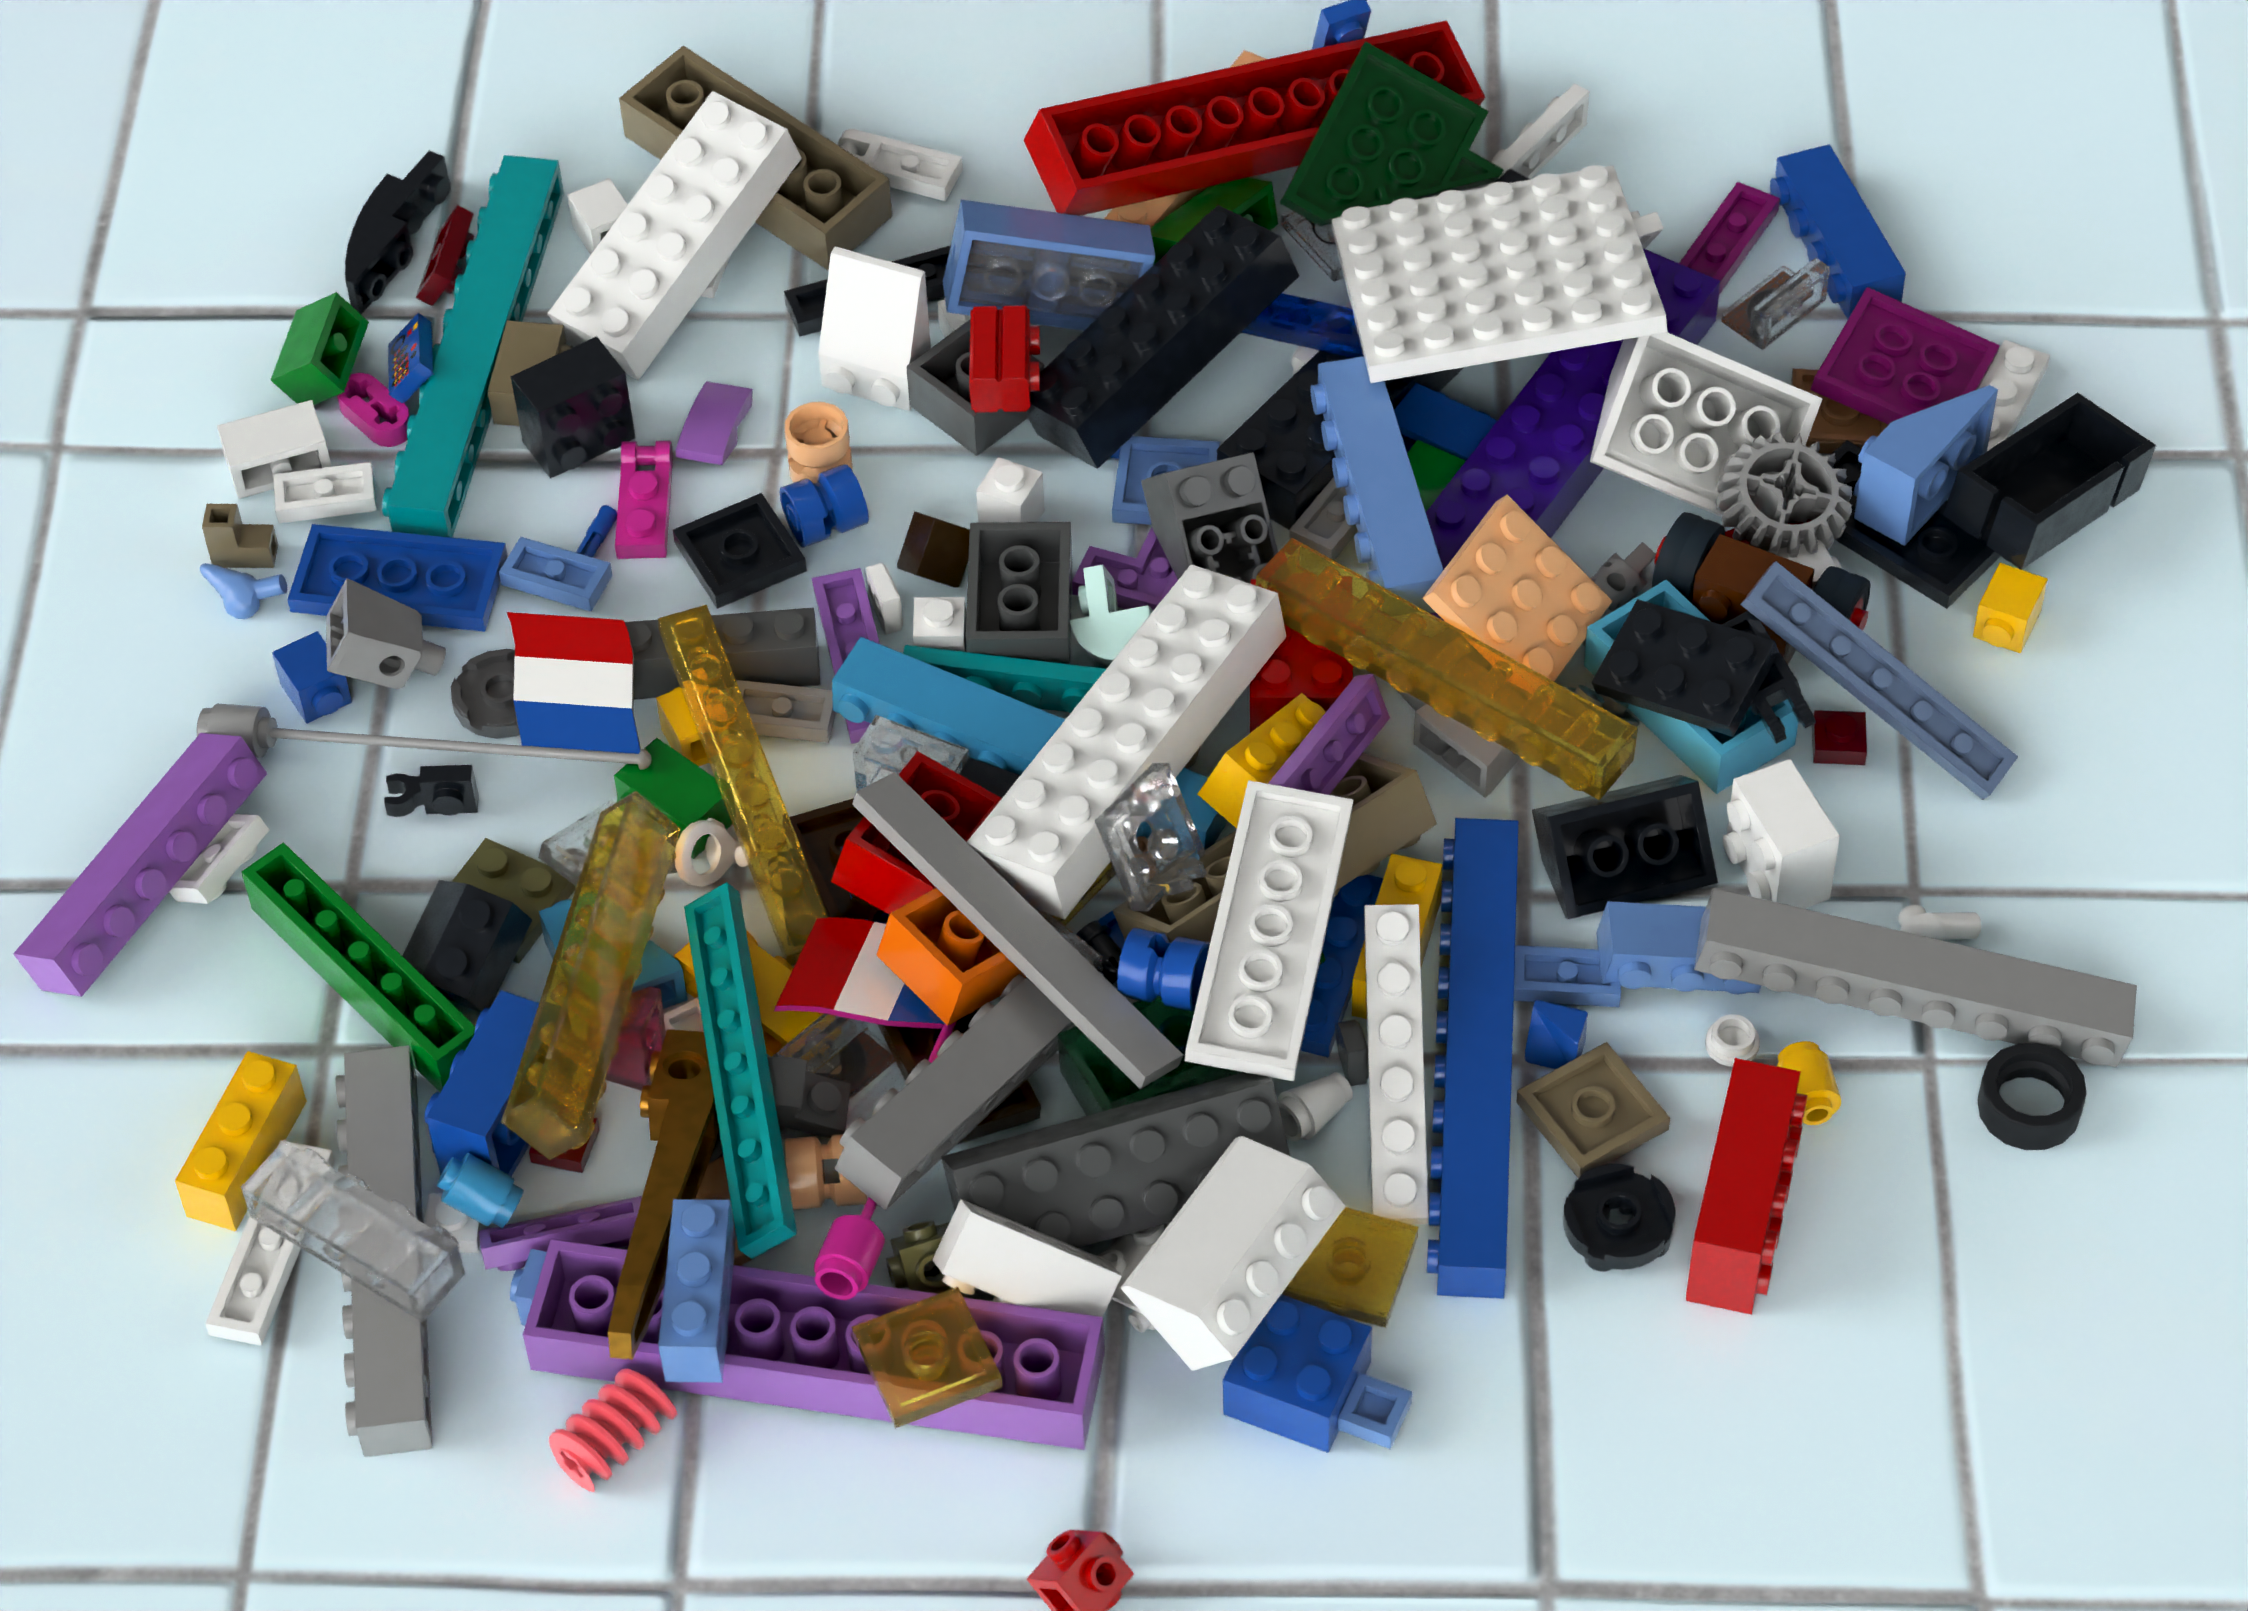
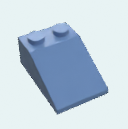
M1991 385L1982 387L1894 420L1878 437L1874 435L1869 437L1858 457L1862 467L1860 477L1853 491L1854 496L1857 497L1854 519L1905 546L1949 498L1958 470L1987 451L1998 389Z

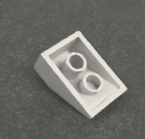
M835 246L830 256L818 352L822 387L832 389L838 393L850 394L871 400L883 406H892L911 411L906 366L931 349L925 271Z

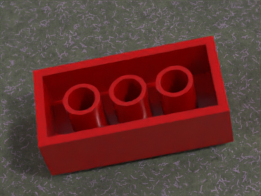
M1738 1058L1734 1059L1693 1240L1685 1301L1752 1315L1756 1293L1767 1296L1774 1263L1773 1258L1779 1243L1785 1203L1788 1201L1793 1176L1792 1170L1799 1150L1803 1129L1802 1123L1808 1095L1797 1093L1801 1071Z

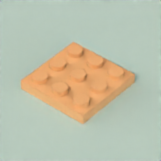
M1508 494L1494 503L1422 598L1529 706L1543 698L1586 639L1587 627L1598 621L1612 603V600Z

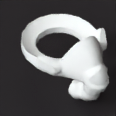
M713 818L699 820L687 826L676 843L674 853L675 868L679 877L685 883L699 887L711 885L719 880L735 862L740 867H749L758 857L755 848L749 846L744 841H738L733 838L725 829L724 824ZM709 834L705 849L711 868L705 873L698 874L692 865L693 847L701 836Z

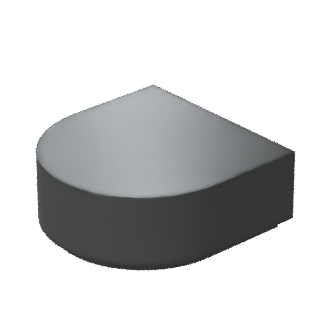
M1356 1019L1337 1022L1335 1024L1336 1043L1345 1078L1351 1086L1366 1084V1079H1368V1046L1362 1027Z

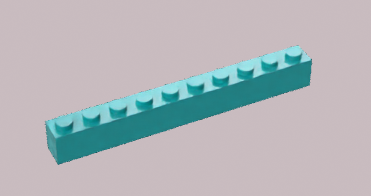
M504 155L498 173H492L490 177L489 201L487 207L482 206L479 210L476 240H470L467 245V266L464 274H458L454 288L455 302L452 309H446L442 341L440 344L435 343L433 346V374L419 389L420 406L417 415L412 414L409 417L407 444L404 451L400 450L397 453L393 486L387 487L383 494L382 512L385 517H389L392 532L453 538L492 418L487 391L506 322H523L564 195L559 160Z

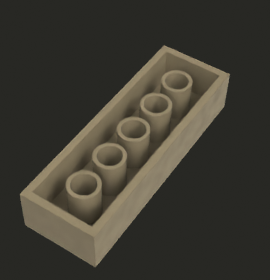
M685 46L680 47L619 98L624 136L660 160L712 91L786 128L802 159L755 223L828 271L831 252L835 246L853 251L892 217L888 177Z
M1362 753L1329 794L1354 799L1334 897L1339 893L1341 887L1358 876H1364L1375 871L1380 866V862L1390 856L1391 853L1393 854L1397 850L1413 846L1420 840L1423 833L1437 825L1416 770ZM1236 830L1113 909L1112 911L1124 939L1126 940L1133 928H1141L1165 933L1170 943L1180 936L1210 943Z

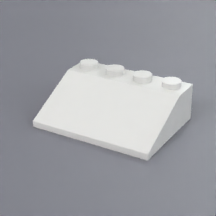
M1668 332L1624 339L1610 374L1590 462L1722 517L1724 512L1716 509V500L1719 495L1716 486L1720 476L1724 474L1723 468L1726 461L1731 456L1735 457L1737 449L1743 443L1751 446L1754 439L1758 438L1760 434L1767 441L1771 442L1773 435L1780 431L1786 442H1792L1793 437L1800 433L1801 445L1805 446L1823 398ZM1768 472L1766 474H1777L1780 472ZM1783 487V489H1782V492H1783L1782 497H1783V498H1784L1785 490H1786L1785 487Z

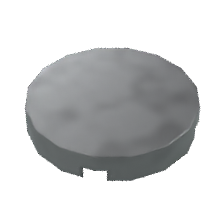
M501 649L480 654L462 666L463 672L458 676L457 680L454 677L451 684V700L454 714L463 727L476 735L494 739L520 735L513 701L515 650Z

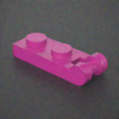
M671 440L656 441L655 446H638L637 441H622L621 472L615 538L617 559L667 557L673 468ZM641 465H655V471H638V467Z

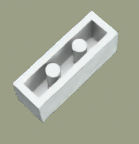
M960 1199L932 1259L941 1273L944 1274L942 1281L960 1292L973 1295L975 1289L978 1288L995 1295L993 1302L1103 1317L1122 1277L1112 1263L963 1199Z

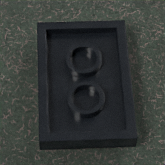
M1637 599L1591 683L1597 694L1734 737L1779 651L1773 640Z

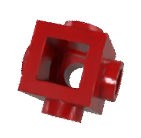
M1070 1529L1058 1535L1048 1545L1046 1549L1047 1556L1026 1580L1051 1611H1108L1119 1601L1122 1595L1121 1589L1133 1577L1134 1573L1121 1557L1123 1555L1121 1546L1110 1535L1102 1531Z

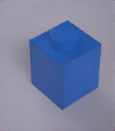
M318 631L272 652L280 685L306 724L324 715H330L339 708L352 703L346 676L327 671L326 643Z

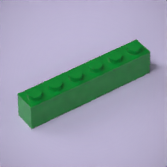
M284 842L241 871L252 910L393 1047L409 1045L415 1069L441 1092L450 1077V1068L454 1057L460 1050H466L475 1034V1025Z

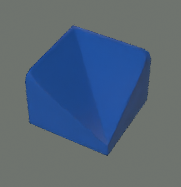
M1535 1000L1525 1048V1061L1557 1069L1581 1056L1586 1040L1588 1012L1542 1000Z

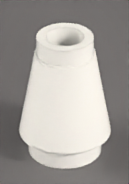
M1334 1072L1329 1076L1284 1091L1279 1095L1278 1105L1287 1139L1291 1141H1298L1300 1139L1310 1140L1352 1099L1353 1091L1351 1085L1343 1075Z

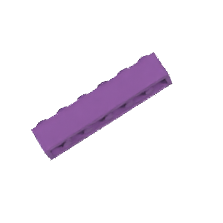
M200 733L13 953L41 991L82 997L267 775V772L241 736Z

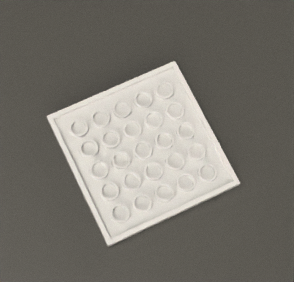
M1592 165L1583 168L1581 171L1559 175L1541 174L1530 180L1513 183L1494 182L1484 188L1467 191L1448 190L1440 193L1438 196L1415 200L1402 198L1393 201L1391 204L1369 208L1361 206L1346 209L1341 217L1334 218L1331 222L1370 383L1668 332L1666 313L1614 165L1605 167Z

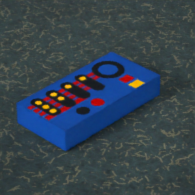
M417 313L388 344L389 395L400 403L406 402L433 374L432 322L420 313Z

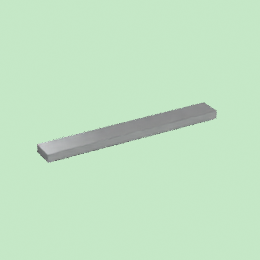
M896 772L856 792L852 805L1139 1089L1179 1066L1183 1054Z

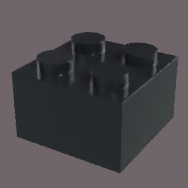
M597 336L510 376L522 442L550 479L563 472L575 469L582 463L603 453L619 448L622 441H631L636 438L626 373Z

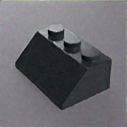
M1677 775L1532 810L1541 859L1564 916L1567 919L1604 911L1607 901L1638 903L1718 883L1699 781Z

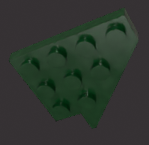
M1365 41L1279 204L1321 227L1332 224V219L1341 217L1342 213L1351 207L1361 206L1369 208L1391 204L1393 201L1402 198L1414 200L1438 196L1440 193L1448 190L1462 191L1496 182L1504 169L1469 150L1489 111Z

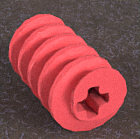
M630 1369L620 1370L614 1377L615 1385L605 1384L598 1392L599 1400L589 1399L582 1406V1415L572 1414L565 1422L566 1430L556 1429L550 1435L549 1445L556 1461L563 1471L584 1489L595 1492L594 1484L589 1476L592 1472L604 1480L612 1477V1471L606 1462L608 1457L621 1465H625L628 1462L629 1458L622 1444L626 1442L637 1450H641L645 1446L644 1439L638 1431L641 1427L654 1435L661 1431V1426L655 1417L657 1412L670 1420L677 1416L676 1408L666 1393L644 1374Z

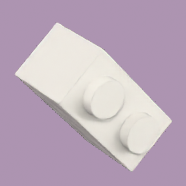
M312 400L217 425L225 460L238 499L274 490L273 474L332 467L326 440Z

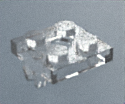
M1153 763L1095 820L1097 829L1132 911H1149L1164 895H1175L1190 891L1194 888L1192 879L1203 878L1207 874L1203 863L1199 861L1206 852L1169 763ZM1144 821L1152 829L1148 839V851L1145 853L1139 849L1136 841L1137 829Z

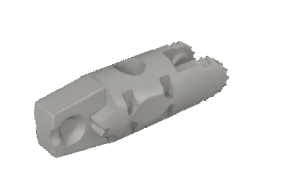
M1644 542L1625 560L1617 553H1614L1591 578L1612 600V603L1601 618L1628 603L1646 586L1647 581L1640 574L1653 561L1656 553ZM1586 639L1582 643L1584 646H1586Z

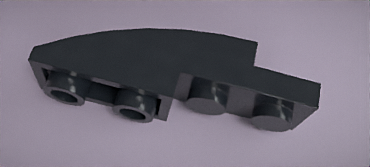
M429 150L403 180L386 174L363 206L354 224L345 259V282L350 304L361 315L373 301L378 300L382 296L385 287L399 271L404 270L409 265L414 256L410 235L416 233L424 219L438 204L443 203L447 198L451 187L445 156Z

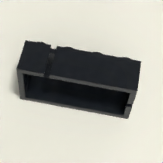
M2077 392L1960 468L1943 516L1976 539H1980L1983 536L1987 537L1986 545L2022 570L2108 512L2109 506L2114 508L2139 491L2156 445Z

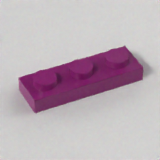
M1737 181L1679 264L1719 280L1720 295L1778 213L1780 198Z

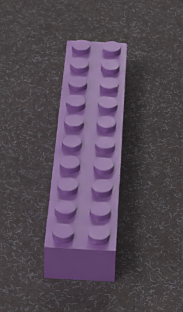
M550 1240L523 1331V1339L531 1370L615 1382L614 1377L620 1370L630 1369L646 1375L661 1389L1085 1450L1105 1355L1103 1317L867 1284L864 1290L858 1292L851 1299L839 1300L823 1293L815 1283V1276L733 1265L723 1383L665 1382L658 1347L664 1286L649 1327L633 1360L610 1358L608 1329L627 1250Z

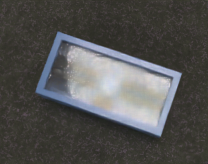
M961 200L943 279L946 312L971 316V310L974 306H997L998 309H1002L1003 306L1026 305L1030 309L1031 324L1085 330L1104 310L1108 309L1138 278L1142 277L1153 266L1155 251L1150 225Z

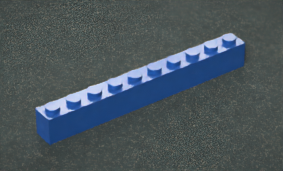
M1455 818L1454 839L1444 838L1443 870H1453V881H1442L1441 912L1451 913V924H1440L1439 955L1450 956L1449 967H1439L1437 999H1448V1011H1437L1436 1043H1446V1056L1435 1055L1434 1088H1445L1444 1101L1434 1100L1432 1124V1133L1443 1134V1147L1432 1146L1430 1179L1441 1180V1193L1430 1192L1429 1226H1439V1240H1428L1427 1273L1438 1274V1296L1504 1299L1507 1261L1519 820Z

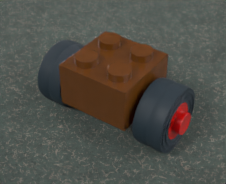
M1684 512L1676 519L1657 549L1654 560L1655 569L1652 588L1667 580L1711 622L1722 625L1748 611L1740 604L1775 561L1811 590L1814 569L1725 536V528L1721 524L1703 519L1701 516L1693 513ZM1829 566L1817 581L1813 591L1862 631L1864 630L1868 619V611L1866 609L1870 596V581L1865 577L1849 573L1844 569ZM1761 622L1770 638L1775 641L1780 654L1788 665L1796 649Z

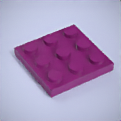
M1867 287L1815 375L1810 390L1889 425L1894 420L1977 390L1992 364L2000 345Z

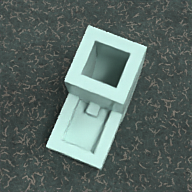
M1104 565L1083 568L1085 585L1078 587L1082 613L1084 616H1089L1070 620V625L1075 638L1098 664L1108 668L1153 610L1147 605L1118 611L1114 578Z

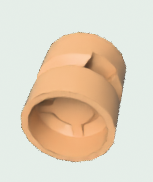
M810 402L800 405L790 412L785 420V439L788 450L789 472L793 483L805 478L815 483L819 473L842 464H847L853 469L851 448L849 447L848 419L841 409L826 402Z
M843 1134L832 1135L827 1144H821L816 1136L785 1139V1164L793 1210L821 1208L825 1199H832L837 1207L864 1205L868 1196L840 1173V1182L825 1183L824 1159L838 1158L839 1160L844 1149L839 1144Z

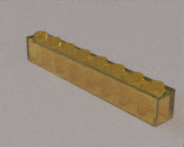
M1291 538L1256 575V586L1278 593L1284 625L1301 633L1311 643L1319 646L1322 645L1342 656L1354 667L1365 669L1385 680L1397 691L1408 693L1428 704L1440 715L1451 717L1471 728L1483 739L1496 742L1519 755L1526 763L1532 766H1539L1555 775L1574 790L1583 791L1600 801L1634 761L1638 733L1636 726L1294 538Z
M637 791L600 812L501 1123L549 1160L571 1148H580L588 1141L594 1131L595 1124L593 1119L598 1102L607 1088L605 1079L609 1065L619 1048V1043L617 1042L622 1022L631 1008L629 1003L635 981L642 971L641 959L646 943L650 940L654 931L652 923L657 906L665 895L663 886L668 870L676 858L674 850L681 828Z

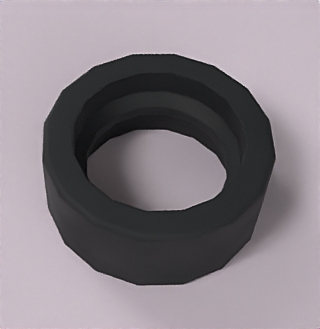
M2018 1043L2004 1048L1987 1062L1977 1098L1979 1116L1988 1131L2007 1145L2023 1150H2047L2060 1145L2076 1131L2087 1094L2084 1075L2075 1061L2059 1049L2040 1043ZM2015 1078H2035L2045 1081L2057 1089L2064 1099V1105L2060 1111L2052 1114L2031 1116L2018 1112L2006 1104L1999 1090L2003 1083Z

